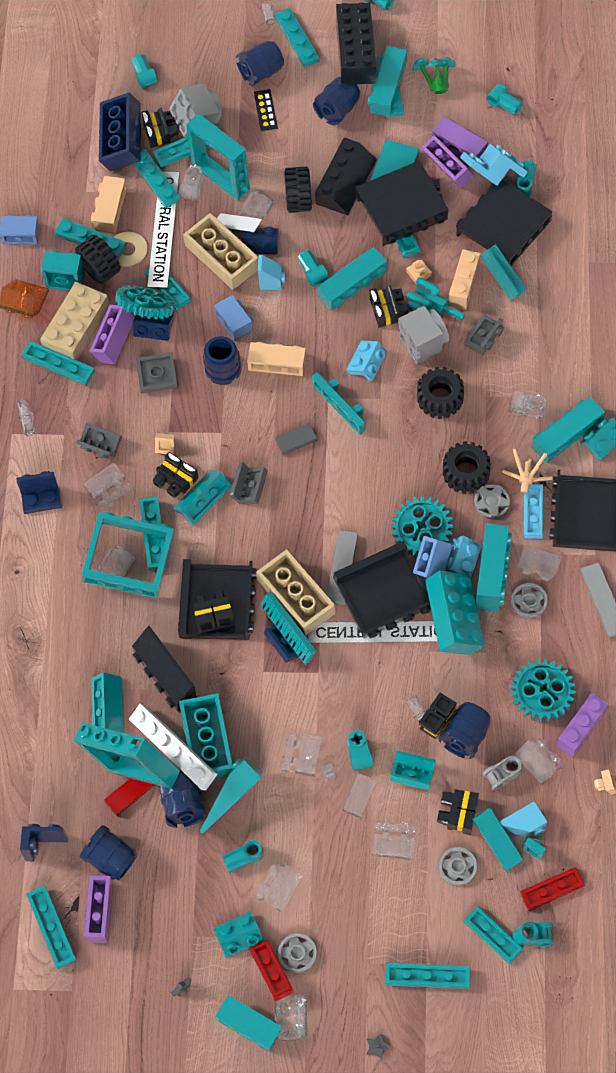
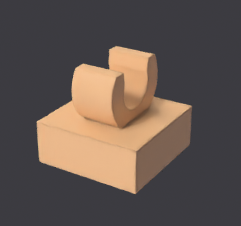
M417 260L406 268V272L415 284L418 277L426 280L432 274L422 260Z
M156 433L155 453L167 454L171 452L174 454L175 435Z
M609 769L601 771L603 779L594 781L595 788L598 791L606 790L610 795L616 794L614 774Z

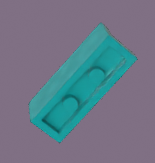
M496 244L479 255L510 300L526 290Z
M210 470L181 499L173 510L182 513L186 520L194 525L232 485L222 472Z
M103 672L91 678L92 725L124 732L122 677Z
M231 996L226 997L215 1016L219 1023L270 1053L275 1046L274 1041L282 1029L277 1023Z

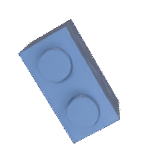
M1 216L0 238L2 244H38L39 222L37 216Z
M231 295L215 304L214 311L219 321L235 341L253 330L252 322L254 321L252 316L243 310L244 307L239 299L236 300Z
M424 536L413 573L429 578L439 570L445 571L453 544Z

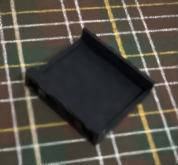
M420 160L355 187V197L358 202L361 201L382 237L383 246L393 244L404 237H410L416 232L425 231L429 227L441 224L448 219V208Z
M502 179L498 185L492 183L489 191L485 195L483 194L479 198L478 203L468 210L465 218H461L457 222L456 236L459 237L463 233L487 250L496 244L510 266H512L551 222L552 211Z
M558 469L557 476H553L552 488H556V494L552 493L551 505H555V511H551L550 522H554V528H550L549 540H553V547L616 552V479L560 475L561 470Z
M404 541L334 572L333 579L363 639L367 637L370 639L374 638L384 629H387V631L392 630L398 626L397 623L409 622L415 618V615L419 613L424 615L431 611L428 593L419 575L413 573L414 565L406 552L407 546Z
M183 559L178 622L179 638L249 640L250 633L254 631V622H250L251 615L255 613V604H252V597L256 596V586H253V579L257 578V568H253V561L249 562V566L192 564L191 559ZM223 591L225 597L228 596L235 626L218 629L215 614L213 613L216 630L199 634L193 605L195 604V598L203 595L206 596V601L213 600L215 592Z

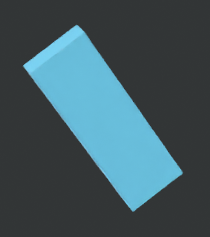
M543 484L529 485L528 493H524L523 539H543Z

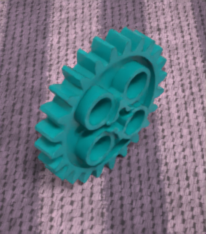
M129 285L127 287L122 286V288L118 289L115 298L118 306H122L121 309H127L128 313L133 312L134 315H140L142 318L147 316L148 319L151 317L154 319H158V317L164 319V317L169 318V316H172L175 302L172 301V298H168V295H162L163 292H157L156 289H150L149 287L143 288L141 285L140 287L135 285L133 287Z
M424 496L421 497L420 501H417L416 497H414L413 503L406 500L408 506L405 507L401 504L402 511L396 510L395 513L398 517L392 518L393 522L396 523L391 525V528L396 530L392 532V536L397 537L395 543L398 544L404 541L407 546V554L413 551V557H416L417 553H419L422 543L421 539L424 536L448 543L450 541L447 537L453 536L452 532L448 531L454 529V526L449 524L453 521L452 517H448L450 511H444L445 505L439 506V500L432 503L431 497L427 501H425ZM417 511L424 512L421 518L414 516ZM434 520L441 522L437 527H432L430 524ZM425 524L426 529H425V528H422V529L420 530V529H419V525H420V526H423V525ZM412 527L414 531L411 534H406L404 532L405 529ZM417 534H418L417 540H416V541H413V539H414V538L417 536Z
M536 659L535 665L529 661L528 668L522 665V672L516 671L517 677H513L512 682L514 684L511 685L510 689L514 691L511 693V698H516L513 704L519 705L518 712L525 710L524 717L531 714L532 721L535 717H539V722H542L543 717H546V720L550 722L551 716L558 720V713L564 716V709L570 710L571 706L569 703L573 704L574 698L572 697L576 693V691L572 690L575 688V683H570L573 678L572 676L566 677L568 674L567 669L561 671L562 664L555 667V661H552L549 665L547 664V659H544L543 664H540V661ZM543 675L545 679L538 680L535 676ZM560 686L562 690L555 691L552 687ZM532 690L534 694L526 695L524 691ZM548 701L551 705L545 707L541 702Z

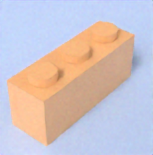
M104 176L103 182H100L98 189L100 194L95 199L96 209L91 214V223H93L96 231L116 233L127 190L125 178Z
M462 250L449 293V306L466 310L480 264V253Z
M251 342L247 361L248 370L303 376L306 349L300 346Z

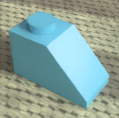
M259 255L258 277L260 290H282V283H285V272H282L281 264L263 255Z
M532 802L501 820L500 824L505 832L524 837H531L532 835L536 837L545 831L547 820L535 802Z

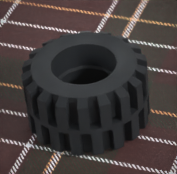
M307 166L286 168L284 175L288 212H310L312 209L309 168Z
M91 235L75 247V253L81 255L84 270L96 282L104 284L120 272V263L115 253L97 235Z
M435 367L434 371L432 369L427 370V374L424 373L422 375V379H419L417 385V402L420 409H424L426 415L430 413V417L438 416V419H442V416L448 418L451 413L454 415L457 413V410H460L464 399V386L458 373L454 374L452 369L448 371L446 367H443V369ZM443 388L448 390L450 394L446 397H436L431 394V391Z
M465 441L462 445L456 443L455 448L451 446L449 452L445 453L443 459L444 481L448 483L449 488L454 487L455 492L460 490L462 494H466V491H470L471 494L474 493L475 489L478 491L487 484V480L490 477V456H487L488 452L486 450H482L481 445L475 446L474 442L467 444V441ZM467 462L476 466L477 469L471 473H463L456 467L461 463Z

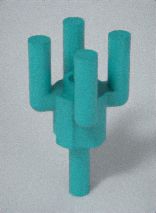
M418 277L416 280V284L420 285L416 288V293L409 291L407 294V298L411 299L407 302V307L413 310L423 305L427 310L434 309L439 315L446 312L460 320L465 318L466 314L449 306V299L439 295L440 287L421 277Z

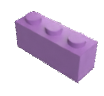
M443 117L432 130V136L435 135L459 158L463 152L468 155L473 153L480 158L488 145L484 138L478 137L471 133L469 129L459 126L455 121L449 120L446 117Z
M435 135L421 147L427 156L460 189L473 177L468 168Z
M109 305L89 351L100 363H116L135 317L130 312L128 313L127 309H121L122 306Z
M591 693L558 738L556 747L573 758L606 713L608 703Z
M90 875L84 932L87 942L108 943L113 891L111 876Z

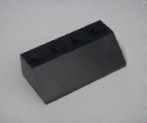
M343 138L315 191V202L317 205L347 216L349 215L357 200L355 197V187L366 182L376 163V158L361 143Z
M148 626L132 645L134 651L132 656L138 664H143L145 667L143 671L147 677L154 679L156 682L154 686L160 694L163 692L167 698L165 700L170 708L175 707L177 712L181 711L179 701L197 698L195 686L152 628Z

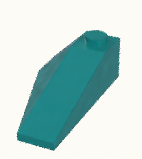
M246 757L242 761L240 759L236 760L231 765L232 770L201 826L200 832L202 834L262 778L263 771Z

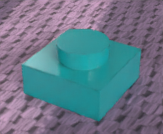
M528 837L524 843L523 850L541 861L546 848L541 841L537 839L532 840Z

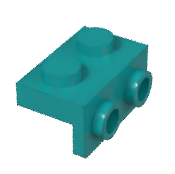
M614 418L601 419L596 424L597 427L593 431L587 432L583 436L584 439L580 442L582 446H587L598 460H602L616 446V421Z
M396 751L389 781L429 790L436 760Z
M251 911L213 928L226 958L263 941Z

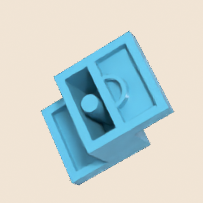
M489 144L480 158L473 153L468 155L465 152L460 156L471 168L495 185L500 183L510 168L523 178L527 174V171L523 168L524 164L498 144L496 147Z

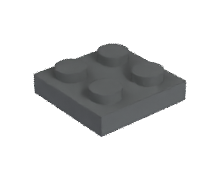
M173 352L136 358L141 393L178 388Z

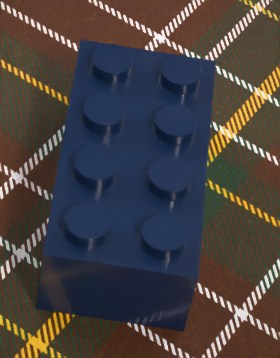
M130 92L100 102L99 162L109 171L140 162L141 103Z

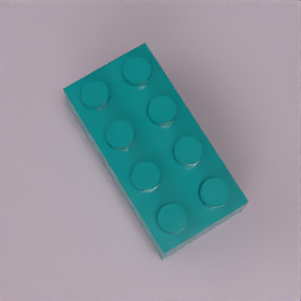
M486 523L476 596L477 610L499 612V606H503L512 533H508L509 526Z
M439 570L427 578L425 581L440 652L471 655L483 648L485 645L470 575Z
M218 693L179 701L187 746L217 774L214 779L228 777L232 770V760Z

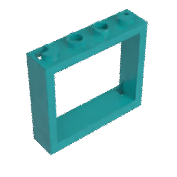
M198 113L186 124L192 166L239 201L250 190L246 149ZM205 142L228 159L230 172L207 155Z
M99 512L81 575L82 582L158 599L174 538V529L165 524L155 525L147 520L137 521L129 516L119 517L110 512ZM103 524L165 537L154 584L90 570Z
M82 722L73 740L110 773L172 789L180 773L179 769L142 737ZM137 741H140V744H139V746L137 747V746H136V743H137Z

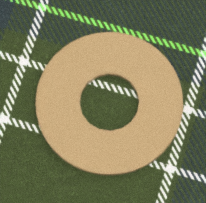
M122 232L114 236V238L135 246L133 254H121L118 259L120 266L131 267L139 264L145 258L148 247L145 239L140 234Z

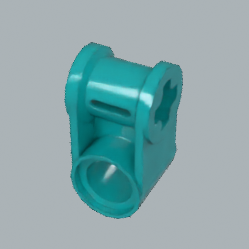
M359 730L352 731L348 736L347 746L353 771L373 767V760L365 734ZM353 739H357V741H359L360 744H356V742H354Z
M525 922L514 929L513 939L519 945L553 946L555 944V941L552 940L551 930L553 923ZM523 930L527 932L528 937L524 935Z

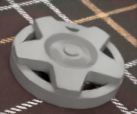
M499 485L482 486L475 494V509L485 518L496 519L502 517L509 509V495ZM480 495L482 499L477 502V498ZM499 508H505L502 512L498 513ZM487 509L489 514L483 512L482 510Z
M534 583L519 585L511 596L512 608L522 618L540 616L545 611L548 603L547 594L544 589ZM531 588L537 589L538 591L533 592ZM522 589V594L516 595V593ZM543 599H544V606H542V605L540 604V602H541Z
M450 848L442 854L439 860V872L447 883L462 886L468 884L475 877L477 861L474 855L465 848ZM461 852L467 854L469 857L464 858ZM452 853L450 859H444L448 854ZM474 866L473 873L471 874L469 868ZM442 868L448 871L447 876L444 874Z
M295 933L288 935L281 941L278 948V958L286 970L292 973H302L309 970L316 961V946L308 936ZM298 938H303L307 942L301 943ZM289 940V947L283 948L284 944ZM312 950H313V958H311V957L309 956V953H310ZM282 958L288 959V966L284 963ZM299 965L305 966L303 968L297 969Z

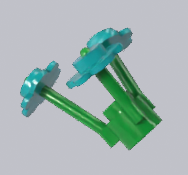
M448 57L442 59L434 58V60H431V64L429 59L424 60L421 58L414 63L412 71L422 70L430 86V91H434V94H442L447 92L449 88L448 68H453L456 64L455 60H451ZM426 66H435L437 77L433 79V83L424 68ZM439 67L444 68V78L441 77Z

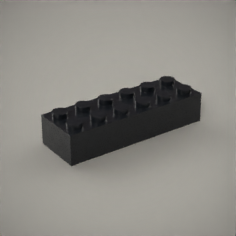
M370 3L336 4V30L341 84H376V56Z

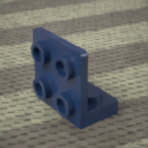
M43 471L40 474H25L16 478L22 497L24 514L62 508L59 486L54 472Z
M28 824V826H22L20 851L25 861L34 862V856L38 855L39 848L36 842L67 843L68 837L64 828L60 825L50 824L48 827H40L38 824Z

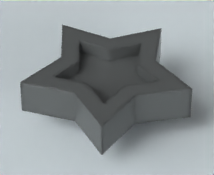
M190 977L178 983L177 987L171 992L173 997L176 995L179 997L182 992L185 995L188 993L186 989L190 987L189 984L192 981Z
M381 1034L375 1039L366 1038L370 1046L367 1055L376 1054L382 1059L383 1051L389 1048L390 1045L383 1042Z

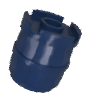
M273 41L256 44L249 50L242 51L236 55V58L239 57V62L236 63L239 72L245 81L249 80L251 82L249 83L250 86L259 83L260 80L271 77L284 66L282 52Z
M335 78L314 99V111L319 118L322 119L324 117L328 120L326 123L338 125L358 102L360 97L359 87L357 85L341 84V78Z
M224 336L214 337L206 343L203 355L206 376L215 384L227 385L232 383V380L237 379L241 373L240 354L233 340Z
M464 702L450 716L446 728L439 736V742L441 743L443 740L445 743L444 748L452 754L461 758L467 755L470 756L469 759H472L477 753L481 741L486 737V732L491 723L489 713L474 703Z
M180 771L172 789L160 786L161 804L165 810V821L168 826L178 828L177 824H183L184 827H189L203 820V814L205 815L206 812L201 802L200 789L183 771Z
M102 825L92 835L88 846L85 845L80 858L86 863L89 862L100 873L111 876L112 880L116 879L119 881L130 869L138 854L135 853L136 850L125 842L123 838L118 837L110 832L111 830L108 827Z

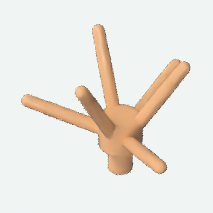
M513 449L520 476L506 470L502 471V473L519 480L521 493H528L529 485H532V482L553 480L552 476L533 478L546 458V453L542 455L530 473L532 459L525 462V472H523L517 450Z

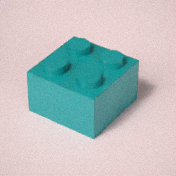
M45 251L41 272L46 289L70 291L75 282L83 285L85 270L81 255Z

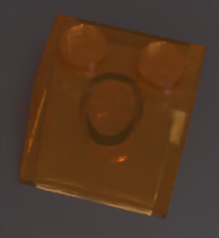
M15 279L2 287L0 308L4 309L7 313H19L24 318H32L39 314L49 288Z

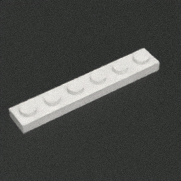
M140 703L129 720L201 790L206 791L217 774L152 711Z

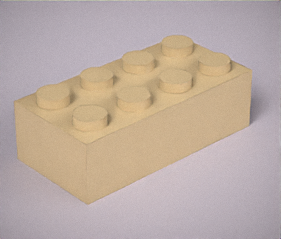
M211 213L183 234L185 246L232 290L258 271V256Z
M75 282L40 339L42 346L78 360L109 308L108 295Z
M287 549L256 571L259 584L267 593L272 592L305 636L336 614L335 604Z

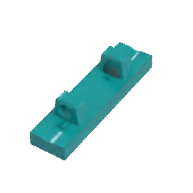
M318 372L311 376L312 386L359 435L365 432V422L360 418L363 414V407L358 403L351 408L336 392L340 388L339 382L334 378L327 383Z

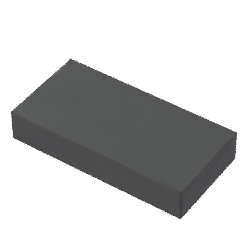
M308 423L275 437V441L282 455H286L316 442L317 437Z

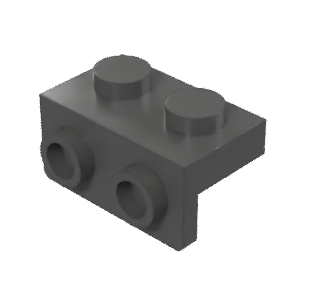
M483 314L465 340L464 345L484 355L487 350L493 347L496 336L499 337L504 330L503 319L499 318L496 321Z
M86 423L81 439L77 440L76 443L81 445L80 449L88 452L95 450L98 452V456L107 459L108 456L115 457L122 436L91 423Z
M240 462L236 470L233 486L231 487V497L239 504H258L268 470L265 467H248L244 462Z

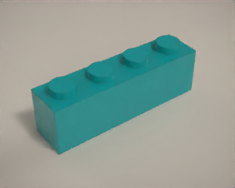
M387 46L385 53L382 52L380 58L381 67L378 66L376 71V84H372L373 93L372 95L369 94L367 105H370V113L391 116L407 62V50Z
M372 247L317 287L318 297L331 311L336 307L342 306L348 298L354 297L359 290L368 287L377 277H382L386 273L387 260Z
M591 397L581 400L573 410L566 411L560 420L550 423L544 432H538L533 437L532 448L540 457L546 453L547 456L544 461L548 463L596 427V424L604 418L605 411Z

